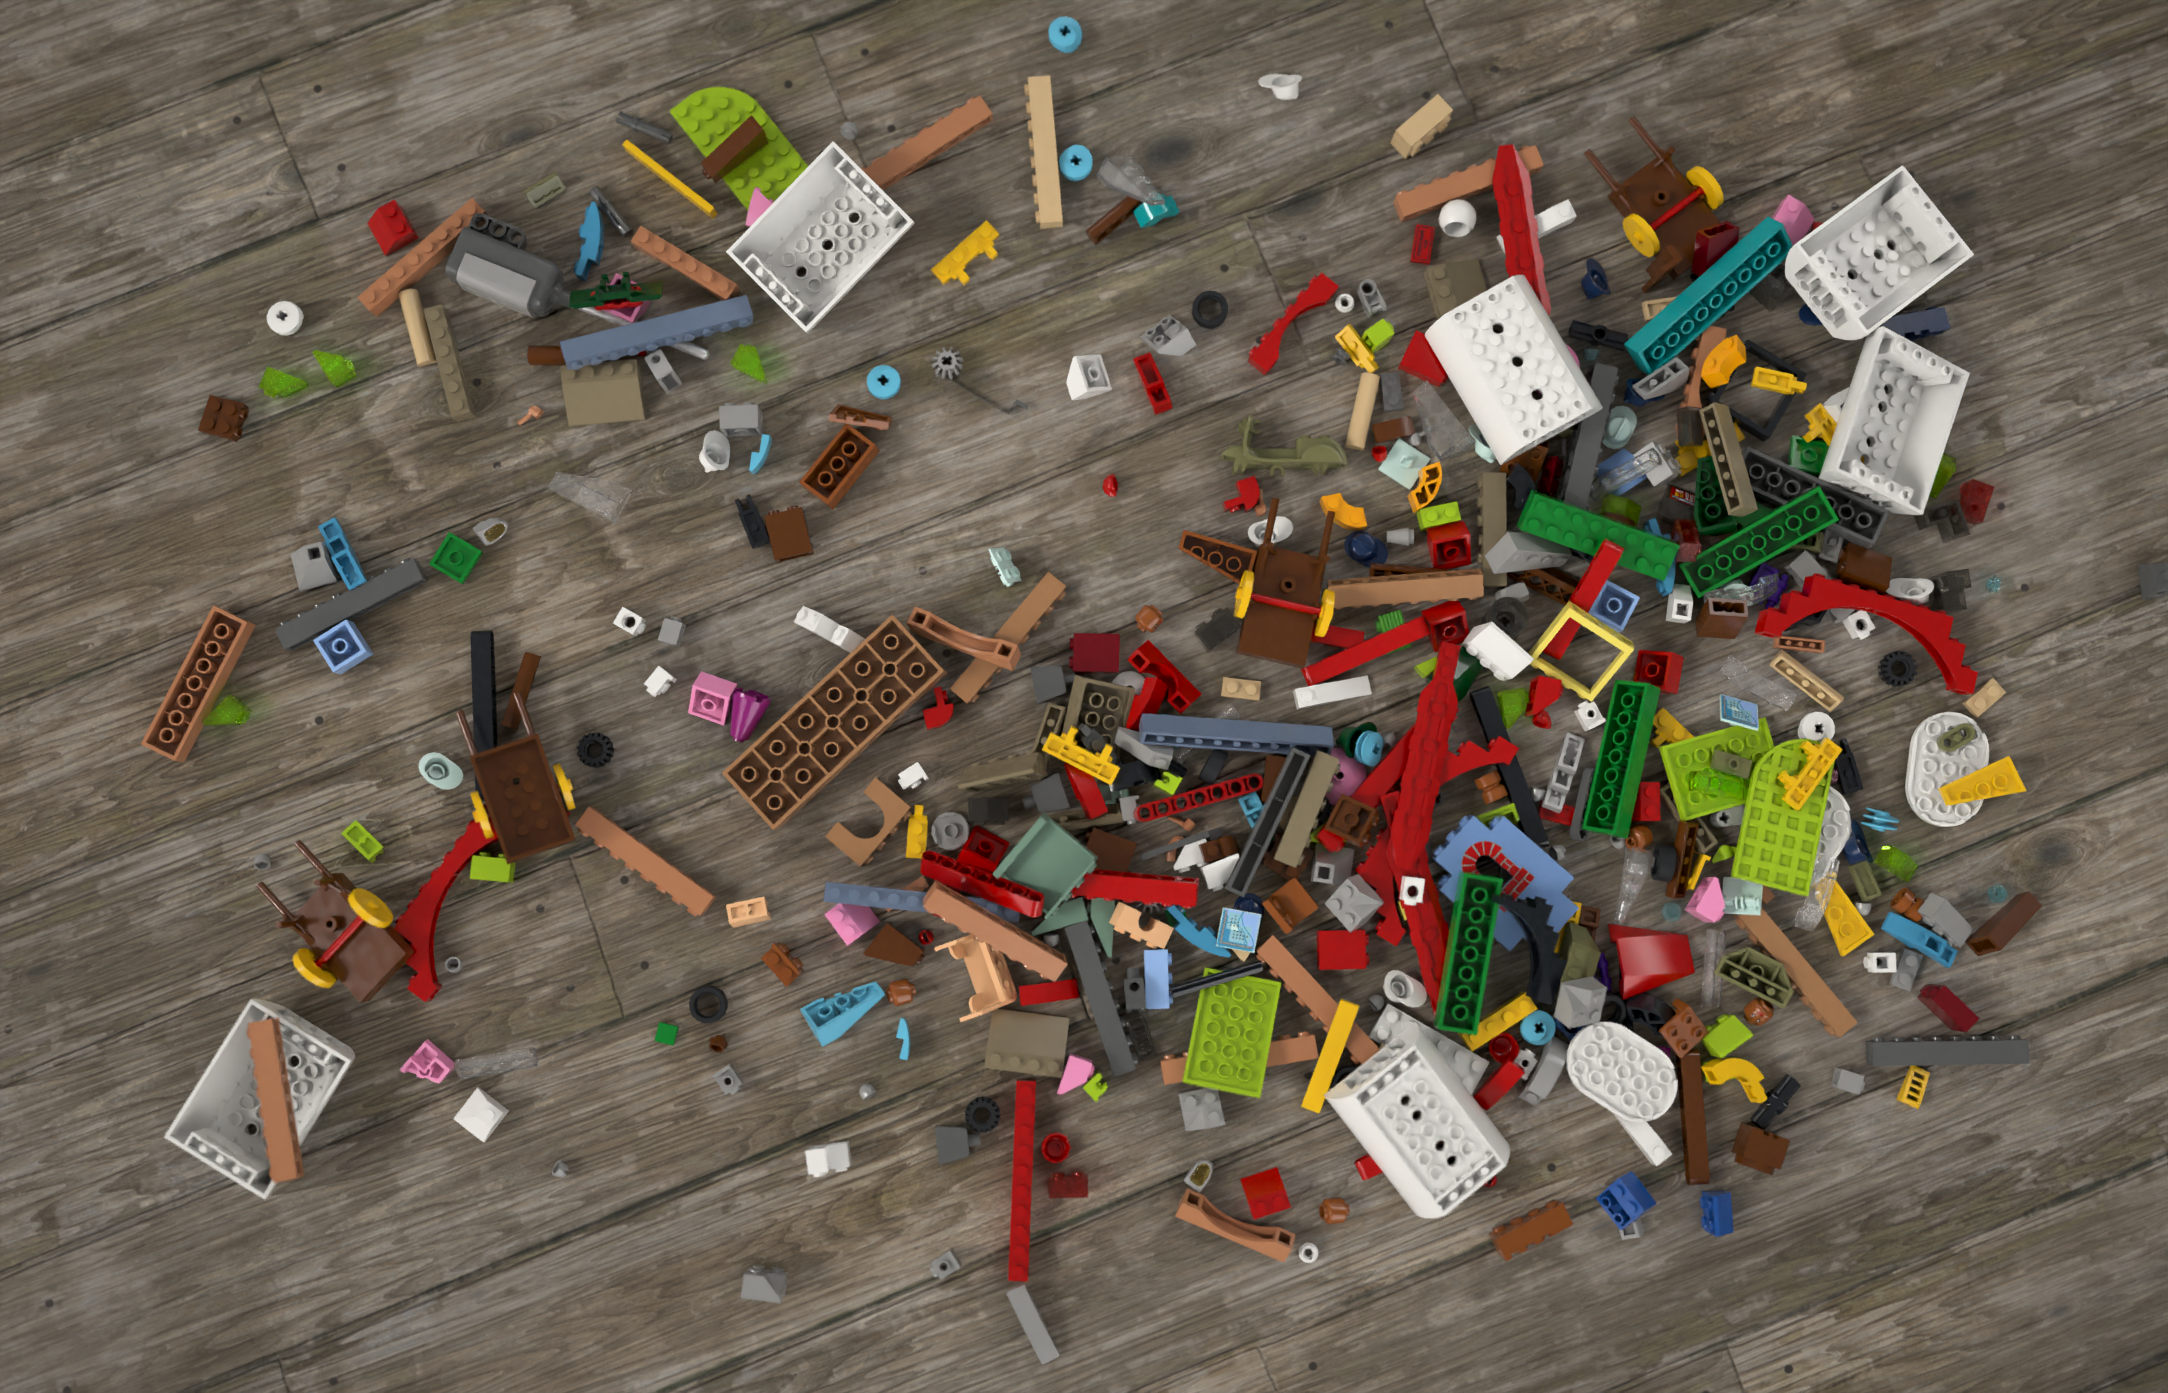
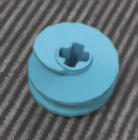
M1067 16L1059 17L1050 24L1048 37L1053 47L1063 53H1070L1079 47L1082 31L1078 22L1073 18Z
M1073 145L1064 150L1060 155V172L1071 181H1079L1086 178L1092 170V155L1082 145Z
M887 365L873 368L867 376V386L870 393L879 399L894 397L901 386L899 373ZM883 379H886L888 383L885 382V385H881Z
M1369 730L1363 732L1356 743L1354 759L1364 765H1377L1383 751V737L1377 732Z
M1866 807L1867 810L1875 815L1863 814V817L1873 822H1861V824L1883 832L1885 830H1897L1896 826L1888 822L1899 823V819L1891 816L1888 812Z
M1535 1010L1521 1019L1520 1034L1530 1044L1543 1045L1551 1040L1556 1031L1552 1016L1545 1011ZM1535 1024L1539 1025V1028H1541L1540 1031L1536 1030V1028L1534 1027Z

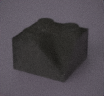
M1779 264L1749 291L1769 312L1778 307L1794 290V287L1785 277V265Z

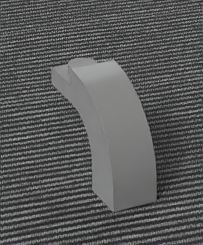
M1554 1036L1543 1047L1539 1064L1532 1077L1519 1092V1098L1535 1107L1542 1098H1546L1557 1081L1567 1059L1569 1048L1567 1043Z

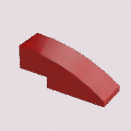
M1151 352L1133 358L1137 373L1154 414L1157 415L1173 409L1172 401Z
M1145 677L1141 695H1134L1126 729L1139 732L1142 713H1157L1168 688L1166 683L1158 677Z
M1067 762L1064 763L1076 799L1080 800L1085 817L1093 819L1108 812L1094 777Z
M1077 978L1018 986L1021 1006L1079 998Z
M1508 1056L1502 1065L1495 1069L1476 1091L1473 1098L1483 1109L1489 1110L1525 1073L1524 1068Z

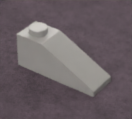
M1675 357L1634 384L1632 389L1644 400L1671 393L1687 383L1690 368L1678 357Z
M1123 727L1118 728L1114 739L1116 745L1150 766L1168 770L1173 757L1174 746L1140 744L1138 731Z

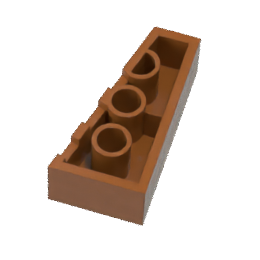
M1183 530L1178 547L1182 552L1237 584H1240L1245 570L1252 572L1257 555L1256 550Z
M1556 1199L1551 1200L1541 1209L1534 1208L1528 1211V1215L1522 1218L1518 1216L1511 1219V1223L1503 1226L1502 1224L1492 1229L1493 1232L1489 1233L1499 1256L1508 1261L1512 1259L1511 1254H1521L1527 1251V1245H1537L1543 1242L1545 1235L1548 1234L1551 1237L1572 1226V1220L1563 1202L1556 1201Z

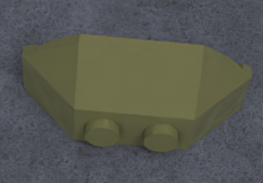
M1567 922L1558 952L1561 954L1560 958L1566 960L1567 964L1554 998L1555 1000H1558L1561 982L1591 976L1594 978L1601 954L1588 930L1571 922Z
M1748 946L1723 955L1713 974L1785 1009L1793 994L1784 965Z

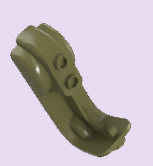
M1249 415L1248 418H1242V422H1238V433H1242L1243 436L1241 445L1227 448L1219 457L1220 459L1234 462L1232 468L1233 475H1236L1238 469H1240V475H1243L1246 468L1270 470L1271 477L1274 476V470H1280L1281 477L1284 476L1285 470H1312L1315 476L1321 470L1320 474L1322 476L1326 470H1336L1348 466L1347 456L1343 448L1328 435H1322L1319 438H1311L1308 435L1300 436L1295 441V449L1252 448V434L1259 435L1261 433V430L1253 428L1255 424L1261 423L1260 420L1252 421L1253 415Z

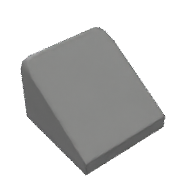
M1640 1218L1620 1231L1622 1240L1638 1238L1644 1234Z

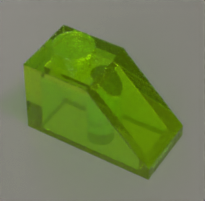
M740 344L730 362L731 366L766 385L768 380L758 352H756L757 349L750 344L746 346Z
M312 351L331 384L337 388L357 376L354 372L356 367L350 359L346 360L341 355L323 351Z
M267 366L259 388L264 391V395L275 399L276 396L285 398L306 389L309 384L302 379Z
M1943 453L1929 496L1937 498L1956 470L1955 457Z
M1609 494L1604 498L1601 513L1610 512L1623 515L1633 520L1637 526L1642 507L1628 498Z
M1524 688L1498 692L1500 713L1506 730L1514 725L1529 703L1528 693L1524 691Z
M229 694L202 723L211 727L238 726L247 722L250 718L249 715L253 711L237 696Z
M1892 845L1883 846L1874 863L1906 882L1910 881L1918 867L1909 855Z

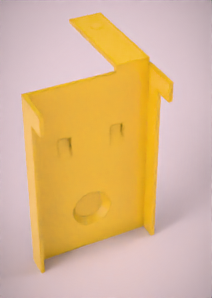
M1694 851L1698 856L1688 878L1687 891L1688 889L1694 890L1705 861H1710L1711 857Z

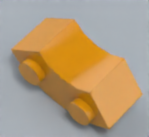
M1738 335L1724 339L1707 356L1702 367L1701 377L1710 388L1729 383L1732 372L1739 365L1746 363V347Z
M1440 461L1422 467L1419 470L1418 487L1407 496L1413 513H1417L1420 509L1425 508L1436 496L1442 481Z
M1341 493L1320 498V506L1326 516L1328 511L1335 512L1333 522L1337 525L1354 531L1364 530L1367 527L1363 507L1348 505L1343 500Z

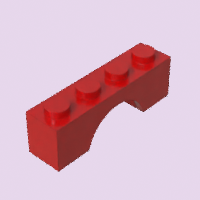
M1149 640L1138 647L1127 659L1140 673H1150L1168 685L1167 701L1180 714L1201 695L1194 685Z

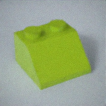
M1725 1013L1716 1019L1717 1022L1712 1026H1705L1709 1033L1701 1040V1043L1711 1056L1723 1058L1754 1035L1734 1015H1726Z

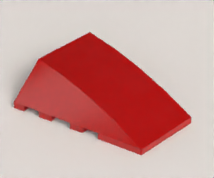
M1608 924L1611 943H1616L1622 979L1618 982L1622 1000L1695 973L1688 935Z

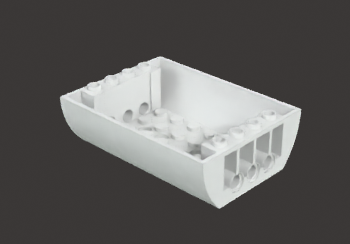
M1902 165L1794 244L1786 258L1785 277L1832 337L1843 340H1858L1870 334L1974 254ZM1887 242L1893 245L1894 250L1888 248ZM1874 252L1880 255L1881 260L1875 258ZM1851 272L1854 275V279H1850L1847 273Z
M1884 326L1876 328L1866 337L1819 479L1883 507L1891 513L1923 515L1970 373ZM1885 385L1888 387V393H1887V394H1886V392H1885V390H1884V386H1885ZM1879 402H1880L1881 405H1882V410H1881V412H1880V409H1879V407H1878ZM1867 438L1870 439V446H1869V447H1868V444L1866 443ZM1862 455L1864 456V463L1860 460Z
M1416 1022L1324 1095L1412 1211L1419 1217L1438 1218L1445 1216L1502 1170L1509 1160L1510 1147L1508 1142ZM1404 1095H1409L1410 1097L1407 1104H1401L1400 1102L1401 1097ZM1420 1110L1421 1116L1418 1119H1412L1413 1112ZM1443 1140L1444 1146L1439 1150L1435 1149L1436 1142ZM1454 1155L1455 1160L1447 1164V1158Z

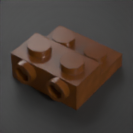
M210 395L198 431L237 442L238 438L242 435V426L244 420L248 417L249 407L240 402Z
M1341 794L1324 829L1362 848L1363 844L1367 845L1371 838V834H1369L1371 828H1375L1380 820L1377 809Z
M1284 831L1281 834L1277 832L1271 841L1274 845L1270 850L1266 849L1261 864L1287 881L1294 877L1298 879L1315 852L1304 847L1302 852L1305 855L1301 865H1297L1296 868L1274 860V854Z

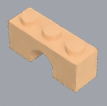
M1118 902L1109 921L1110 924L1115 926L1114 930L1122 934L1127 931L1131 933L1130 938L1139 942L1141 939L1147 941L1146 945L1155 950L1157 947L1164 949L1174 928L1152 917L1145 927L1140 928L1138 921L1142 912Z

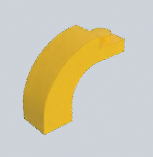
M1716 1058L1701 1066L1710 1084L1722 1085L1730 1078L1735 1077L1741 1083L1750 1102L1763 1103L1768 1099L1764 1093L1763 1086L1759 1083V1081L1764 1079L1763 1074L1755 1065L1744 1059Z

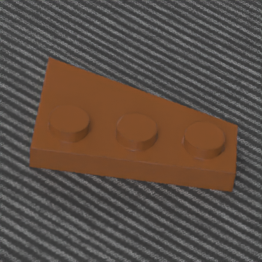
M837 404L829 414L828 421L873 427L877 430H888L892 424L893 417Z

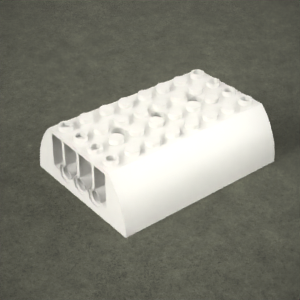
M833 141L726 252L806 333H809L915 223ZM854 213L859 214V220L856 223L850 222V216ZM831 240L833 247L830 250H825L823 247L824 243ZM802 267L806 268V275L804 277H798V269Z
M1524 275L1512 276L1447 312L1425 333L1427 341L1500 465L1603 408ZM1499 324L1503 327V332L1497 334L1493 331L1492 327ZM1515 357L1521 358L1523 365L1520 367L1514 366L1512 359ZM1540 391L1542 399H1533L1532 392Z
M250 999L164 1138L261 1198L267 1199L277 1183H273V1179L269 1174L271 1165L270 1159L266 1155V1148L268 1146L267 1140L263 1136L264 1121L260 1116L261 1103L256 1094L258 1084L257 1079L253 1075L255 1065L254 1059L250 1055L251 1040L247 1036L248 1023L279 1018L300 1146L354 1061L355 1053L348 1045L286 1007L265 1000ZM294 1055L299 1058V1064L296 1067L290 1062ZM251 1123L257 1127L255 1134H251L248 1131V1126Z

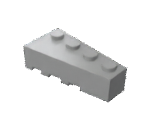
M1507 532L1485 557L1493 573L1498 574L1559 567L1566 563V560L1572 553L1567 546L1533 534Z

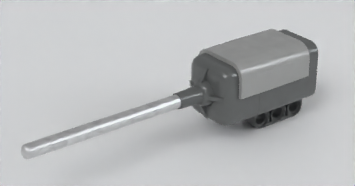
M482 213L473 215L468 228L463 227L445 268L446 275L453 283L460 285L463 290L532 318L535 316H548L552 308L559 304L570 307L571 293L563 287V272L560 271L556 263L525 251L527 238L520 228ZM480 221L486 222L483 227H477ZM498 228L504 229L503 233L499 235L495 234V231ZM517 235L522 236V238H521L520 241H518V242H514V241H513V238H514L515 236H517ZM594 307L575 309L618 326L632 324L606 310L598 311ZM680 341L670 346L703 360H706L710 354L708 349L686 341Z

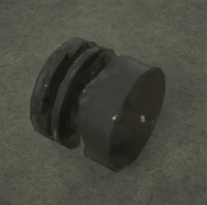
M1503 597L1496 600L1482 618L1481 625L1493 622L1515 641L1528 625V611L1524 604L1516 598Z

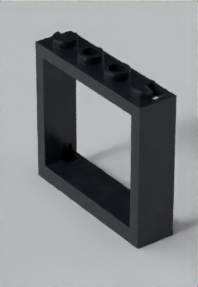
M1747 339L1743 343L1746 347V353L1748 351L1784 373L1793 374L1797 381L1803 382L1807 375L1805 372ZM1736 368V369L1732 372V374L1730 375L1729 382H1730L1731 378L1733 377V375H1734L1735 371L1737 370V368ZM1728 383L1717 386L1715 391L1712 390L1706 399L1708 403L1705 407L1714 402L1723 404L1718 400ZM1796 392L1793 395H1782L1764 427L1729 408L1733 423L1736 422L1738 427L1764 442L1771 437Z

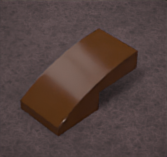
M1411 416L1372 425L1376 444L1415 434Z
M1581 905L1578 925L1585 927L1595 942L1601 909Z

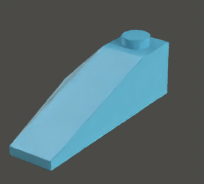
M875 981L853 988L852 992L846 994L839 992L833 998L826 1000L824 998L817 999L800 1010L814 1036L823 1047L844 1034L885 993Z

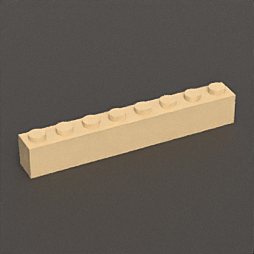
M1050 75L1028 77V84L1024 85L1025 96H1029L1030 101L1026 102L1027 114H1031V120H1028V132H1032L1033 138L1029 139L1030 150H1034V156L1031 157V168H1035L1036 175H1032L1033 186H1037V193H1034V204H1038L1039 211H1035L1036 223H1040V229L1063 227Z

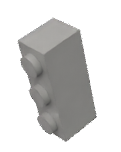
M1930 893L1918 910V913L1923 917L1922 920L1932 926V931L1948 941L1947 944L1950 946L1956 945L1961 948L1974 930L1945 898Z

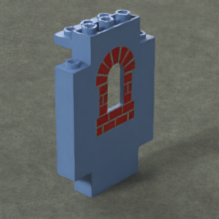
M1473 815L1464 816L1458 823L1460 826L1457 830H1452L1447 835V841L1444 845H1439L1433 852L1434 856L1432 859L1435 863L1449 873L1438 881L1439 886L1437 889L1454 903L1459 871L1480 874L1475 866L1476 861L1480 856L1488 855L1512 875V878L1501 889L1500 896L1502 893L1514 896V901H1517V898L1525 900L1526 897L1534 899L1535 896L1547 899L1546 904L1553 906L1547 925L1554 927L1553 931L1558 933L1579 909L1562 893L1574 877L1504 816H1495L1490 821L1489 828ZM1499 905L1493 938L1505 949L1511 951L1522 938L1526 941L1527 939L1514 916Z

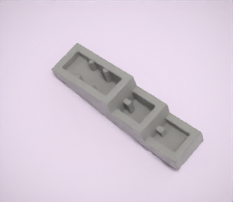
M1566 733L1541 807L1557 813L1562 811L1566 794L1569 792L1573 775L1578 767L1585 739Z
M1021 1283L1007 1290L1006 1294L1042 1365L1059 1357V1351L1025 1284Z

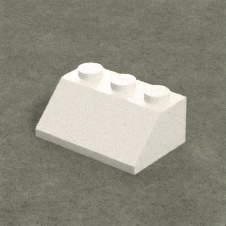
M1493 622L1473 627L1462 643L1470 655L1478 658L1481 665L1489 668L1497 679L1503 681L1513 679L1534 659Z

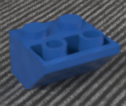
M1633 1171L1619 1177L1596 1197L1620 1231L1657 1204Z
M1726 1190L1702 1191L1700 1206L1703 1208L1701 1225L1704 1231L1716 1237L1734 1233L1731 1192Z

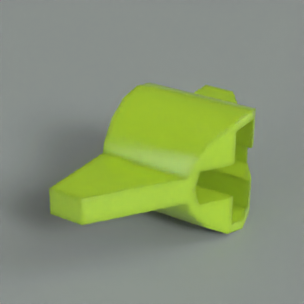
M1721 845L1712 858V862L1716 863L1733 857L1737 847Z

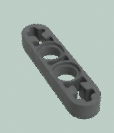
M1587 767L1582 774L1570 828V837L1575 841H1585L1588 837L1589 831L1582 829L1595 768Z

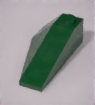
M1711 455L1697 460L1693 517L1698 534L1719 536L1735 532L1737 520L1735 516L1728 515Z
M1464 646L1460 648L1453 680L1458 702L1466 696L1482 667L1480 660L1470 655ZM1433 674L1425 680L1428 684L1433 679Z

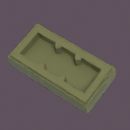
M555 171L524 190V193L533 207L536 208L566 190V187Z
M1714 750L1710 769L1746 780L1749 778L1752 760Z
M1867 861L1847 866L1862 902L1882 895Z

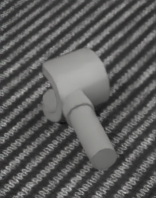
M1430 426L1420 433L1413 434L1409 438L1411 446L1421 444L1420 438L1431 432L1433 428Z

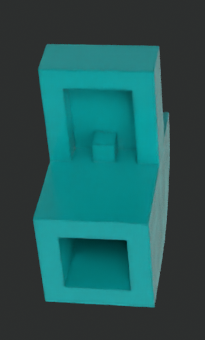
M1164 194L1145 201L1133 211L1141 228L1154 226L1162 218L1176 216L1180 212L1172 195L1164 196Z

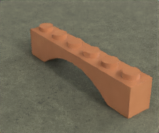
M642 226L639 227L631 240V243L637 250L680 272L721 301L735 298L740 291L735 282Z
M1710 325L1694 339L1697 342L1696 347H1693L1691 352L1693 361L1692 365L1689 366L1688 383L1685 384L1683 389L1685 398L1679 407L1681 416L1675 425L1676 437L1681 438L1685 436L1684 439L1696 442L1704 438L1705 430L1699 412L1702 409L1699 393L1702 367L1710 352L1725 339L1727 329Z
M918 607L914 608L907 621L910 631L914 634L1014 671L1021 657L1018 645L1002 639L986 638L967 632Z
M1188 1188L1179 1202L1175 1217L1281 1262H1285L1290 1254L1296 1234L1280 1227L1255 1226L1235 1220L1218 1210L1210 1203L1206 1196Z

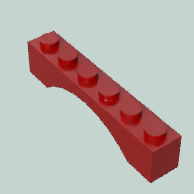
M1322 272L1318 277L1315 275L1308 283L1310 286L1306 291L1303 289L1296 297L1298 301L1294 305L1291 303L1284 311L1286 315L1282 319L1279 317L1272 325L1274 329L1270 333L1266 332L1260 339L1262 343L1258 347L1254 346L1248 353L1250 356L1248 362L1264 376L1267 375L1278 361L1280 341L1289 324L1304 312L1316 307L1325 306L1337 292L1339 286Z

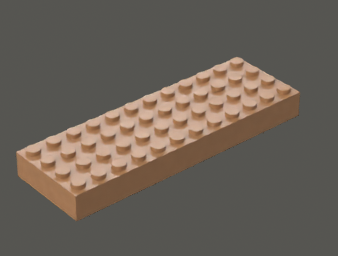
M891 615L725 769L722 774L773 830H779L944 677L947 672L894 615Z

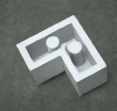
M849 1141L810 1146L805 1151L808 1175L814 1174V1177L825 1176L830 1169H835L836 1172L846 1171L847 1167L852 1165Z

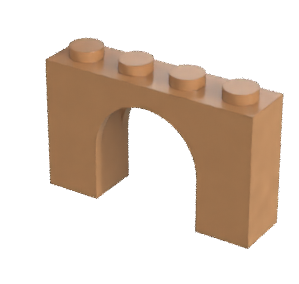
M876 777L863 793L878 804L884 813V825L881 831L872 838L862 839L855 836L840 822H837L825 836L860 867H863L864 864L868 866L874 859L872 856L876 850L881 851L887 843L885 841L889 835L893 836L899 829L897 825L902 820L905 822L912 814L910 812L912 807Z

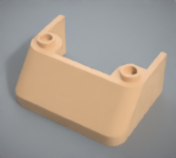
M972 934L934 948L935 951L948 947L953 958H964L976 995L972 996L969 1000V1007L972 1013L959 1018L960 1022L983 1015L1016 1000L1017 992L1003 952L995 951L986 942H979Z

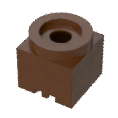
M1740 1123L1731 1152L1736 1154L1734 1162L1773 1176L1775 1168L1781 1170L1790 1140Z

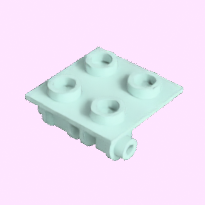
M1005 547L988 549L991 555L990 559L994 567L997 566L995 569H999L998 575H1001L1000 578L1007 588L1014 585V582L1022 581L1020 572L1013 565L1011 554Z
M1723 877L1722 896L1725 907L1722 911H1724V914L1761 915L1763 885L1733 877Z

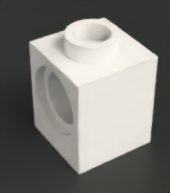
M622 607L613 624L637 637L638 634L644 631L646 620ZM634 618L635 625L629 628L627 622L629 619Z
M1857 610L1842 621L1852 639L1858 637L1860 640L1871 635V630L1875 629L1866 611ZM1857 621L1861 622L1862 624L1861 630H1859L1856 626Z
M1402 876L1399 899L1405 900L1404 904L1416 906V902L1422 903L1425 879ZM1410 886L1416 888V894L1412 897L1407 893Z

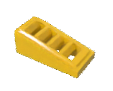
M1911 1065L1896 1100L1912 1108L1919 1109L1930 1072ZM1914 1072L1923 1075L1922 1079L1914 1076ZM1912 1079L1919 1082V1086L1911 1083ZM1910 1087L1916 1089V1093L1910 1091ZM1907 1095L1914 1096L1913 1100L1907 1098Z

